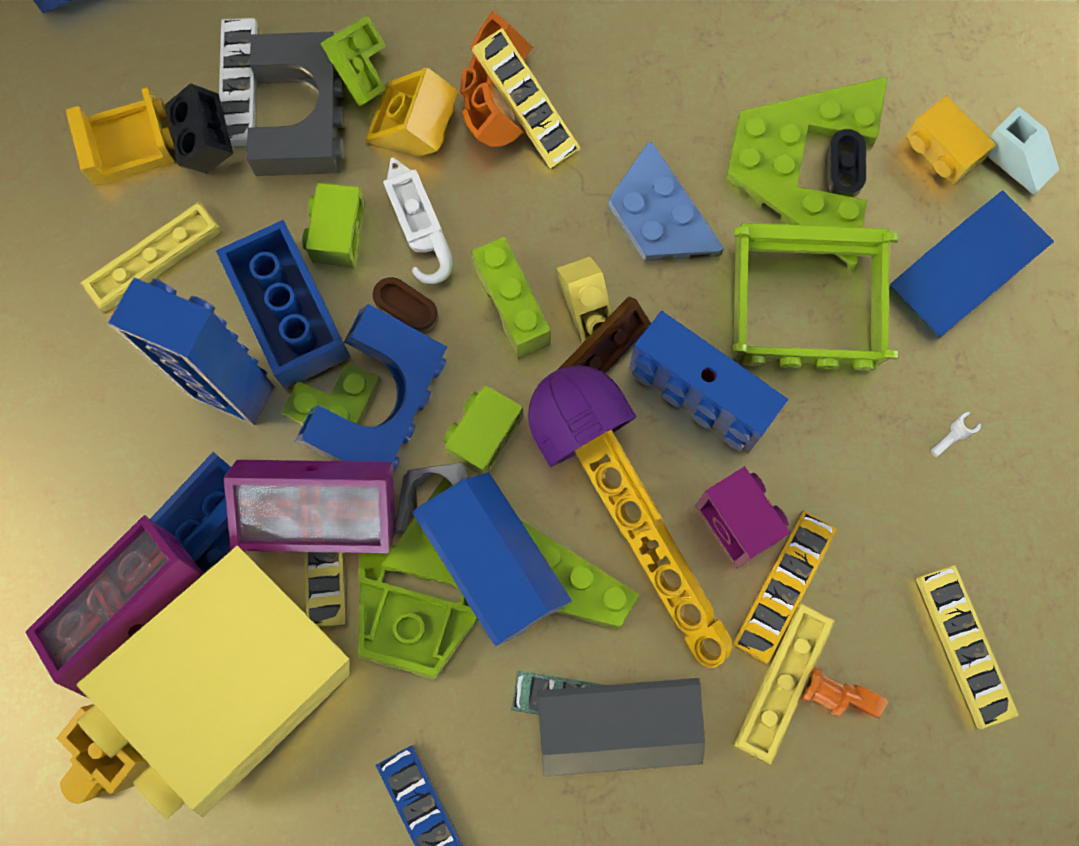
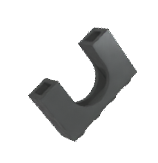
M333 31L251 34L250 67L258 84L301 83L319 93L314 110L301 122L289 126L248 128L247 161L255 176L338 173V160L344 159V144L342 138H339V128H344L343 108L339 107V98L344 97L345 87L343 79L339 76L338 71L320 44L333 36Z

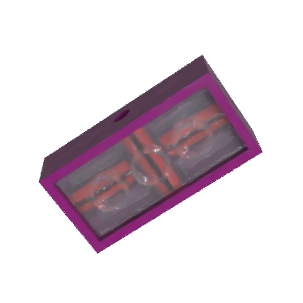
M236 460L224 477L231 550L238 546L242 551L389 553L395 535L393 462Z
M143 515L25 633L53 682L88 698L76 684L204 575V573L172 533L146 515Z

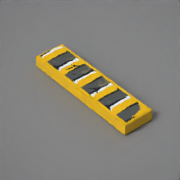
M804 510L800 513L732 642L734 647L765 665L769 663L835 536L837 528Z

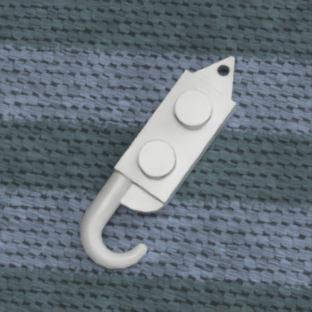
M392 157L390 159L387 180L383 181V184L408 245L417 252L435 251L440 263L439 270L431 275L422 273L418 267H414L412 272L422 283L430 285L439 284L446 280L452 272L454 265L452 254L416 169L410 170Z

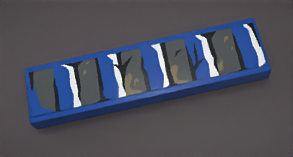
M413 745L376 765L415 846H463Z

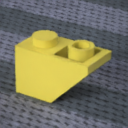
M591 257L556 268L564 300L582 343L613 313L603 272Z

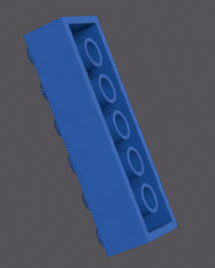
M133 277L108 324L189 397L255 425L275 386L266 377L268 372L257 366L259 361L247 354L249 349L237 341L238 336L226 328L227 322L214 314L215 307L196 296H191L189 301L176 295L177 291L159 280L153 279L148 284Z

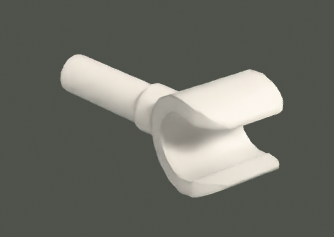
M970 412L962 414L951 423V431L947 436L933 447L930 452L935 457H938L959 439L966 440L978 432L981 424L979 423L972 429L966 428L963 420Z

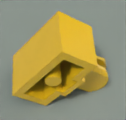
M94 704L80 707L56 738L73 755L69 760L72 765L62 777L60 788L64 797L75 804H81L97 798L104 789L112 795L135 786L133 781L150 766L129 742L110 758L85 733L76 721L91 709Z

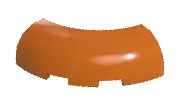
M492 11L478 31L470 49L472 50L475 45L503 28L522 59L525 60L533 46L507 21ZM473 54L469 68L463 69L460 94L464 96L465 109L462 111L463 117L471 133L480 142L490 147L504 146L515 141L524 131L519 127L514 113L475 54Z

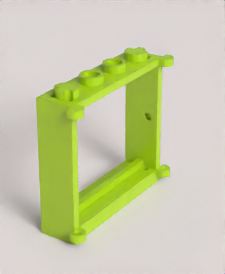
M741 223L740 227L734 229V237H736L733 344L731 345L733 360H743V365L764 366L765 361L780 362V367L799 368L802 367V363H816V368L825 370L838 369L839 364L853 365V370L867 371L876 370V366H879L888 359H898V351L889 350V243H898V233H890V229L762 223ZM748 251L872 256L871 351L747 346Z

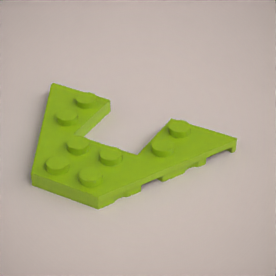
M888 77L740 111L726 179L736 187L745 189L750 197L761 205L764 202L782 215L781 220L788 225L863 228L867 200L799 187L798 181L807 132L833 137L840 130L852 129L859 132L867 144H875L879 133ZM835 254L848 264L846 266L848 269L853 270L857 265L858 255Z

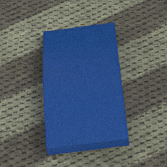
M1002 190L890 284V287L941 338L966 315L971 313L1054 243V240Z

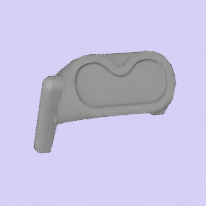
M463 462L407 470L402 481L395 533L404 534L407 530L409 516H414L412 512L417 508L416 487L422 486L424 481L433 473L446 477L452 485L457 484L463 479L468 478Z

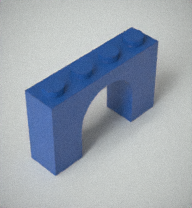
M367 304L359 310L344 343L380 361L391 372L397 389L396 403L391 414L381 424L367 427L357 425L317 405L310 409L294 442L332 461L393 462L394 474L400 460L396 456L402 443L406 444L410 440L415 430V424L412 423L417 410L422 411L430 398L431 391L427 389L433 377L437 378L445 366L446 359L443 358L447 346Z

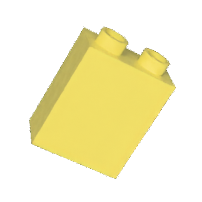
M236 546L76 684L94 704L76 722L110 758L128 742L139 752L150 766L133 781V784L164 818L168 820L185 803L192 811L204 817L350 675L349 658Z

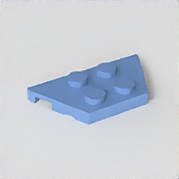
M649 142L609 198L608 206L644 261L662 260L666 257L687 259L690 258V255L711 254V257H718L723 253V246L653 142Z

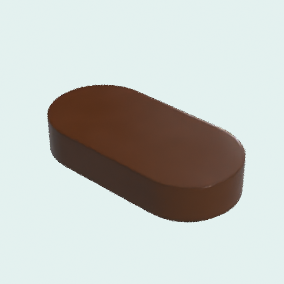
M395 277L384 278L375 285L373 300L379 310L423 334L431 332L436 327L439 315L437 307L432 300Z

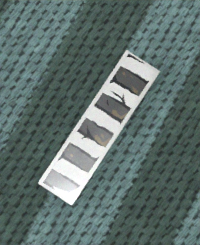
M255 18L221 20L219 97L232 147L247 146L248 128L256 127L257 80L250 67L251 34H258V24Z

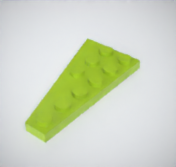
M444 477L427 501L452 487L451 482ZM414 518L382 563V569L415 575L416 578L426 581L442 582L459 589L417 519ZM520 520L572 600V602L557 612L573 616V619L619 630L640 594Z

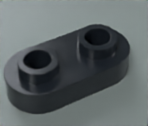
M843 129L833 135L828 145L827 184L831 193L856 197L866 182V142L859 132L852 129ZM840 149H846L850 154H843ZM840 180L847 181L850 186L841 184Z

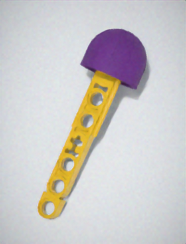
M578 365L564 367L552 372L537 386L529 404L528 422L535 442L550 467L577 455L677 627L687 634L684 639L695 658L706 667L720 666L732 652L733 643L720 619L714 620L711 603L664 525L660 512L614 435V432L633 421L637 416L619 386L604 372L592 367ZM609 456L610 460L602 464L598 463L599 460ZM609 467L617 469L621 474L622 482L619 487H615L607 481L606 471ZM627 501H633L638 504L641 509L640 520H633L627 515L625 510ZM656 539L659 546L650 550L647 543ZM667 556L669 560L658 566L656 562ZM671 569L679 574L681 578V586L679 588L672 587L666 582L664 578L665 570ZM689 603L697 606L701 612V621L694 622L687 618L684 612L685 604ZM711 638L720 644L722 649L720 656H713L705 650V639Z

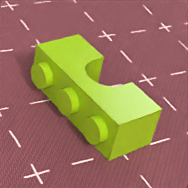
M505 236L471 250L474 269L488 298L492 297L502 321L503 330L517 359L551 345V330Z

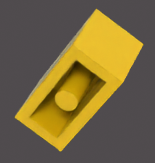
M947 95L919 116L905 136L910 141L913 149L922 153L934 165L937 173L947 178L953 185L982 163L996 146V143Z

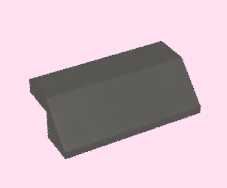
M699 678L537 690L544 777L703 764L705 735Z

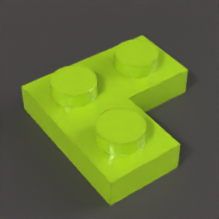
M368 15L320 43L359 107L387 89L368 57L386 47Z
M346 362L331 395L297 381L281 414L285 418L303 425L310 409L319 405L360 425L382 380L380 376Z

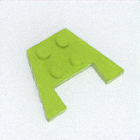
M394 544L391 545L389 553L394 548ZM360 553L359 658L435 680L478 618L463 594L460 602L455 603L384 583L388 570L382 569L381 565L389 553Z

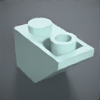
M1020 107L1006 118L990 136L996 143V146L989 153L988 157L1033 195L1059 170L1047 129Z

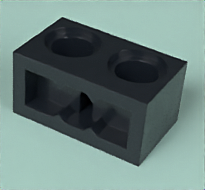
M190 83L164 105L179 166L208 174L234 154L219 93Z

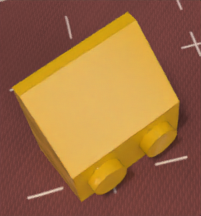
M428 67L387 82L385 85L387 89L383 91L365 141L373 146L415 157L437 152L443 144L447 122L454 112V102L458 90Z

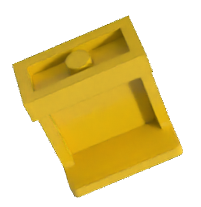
M149 87L141 89L144 100L91 116H87L80 106L66 109L81 171L94 186L175 163L172 151L174 144L170 127H166L164 119L167 118L165 104L161 97L155 98Z

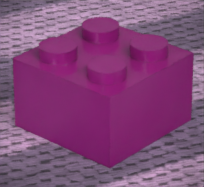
M745 466L707 489L695 505L737 569L790 534L787 528L789 522L786 515L777 505H771L764 495L766 492L764 483L756 473L750 474Z

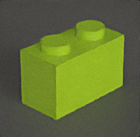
M317 183L315 196H310L308 203V214L311 217L310 227L304 229L302 238L303 249L307 251L313 263L355 267L365 201L360 187Z
M484 384L479 393L474 391L470 395L463 409L466 414L459 424L454 422L450 426L443 440L446 443L444 448L449 457L459 463L463 462L466 467L479 475L490 471L524 417L523 406Z

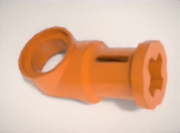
M817 667L813 669L801 696V699L806 702L813 700L829 708L831 714L837 718L850 705L872 717L881 719L888 703L886 698L856 684L853 686L849 683L842 685L822 675V670Z

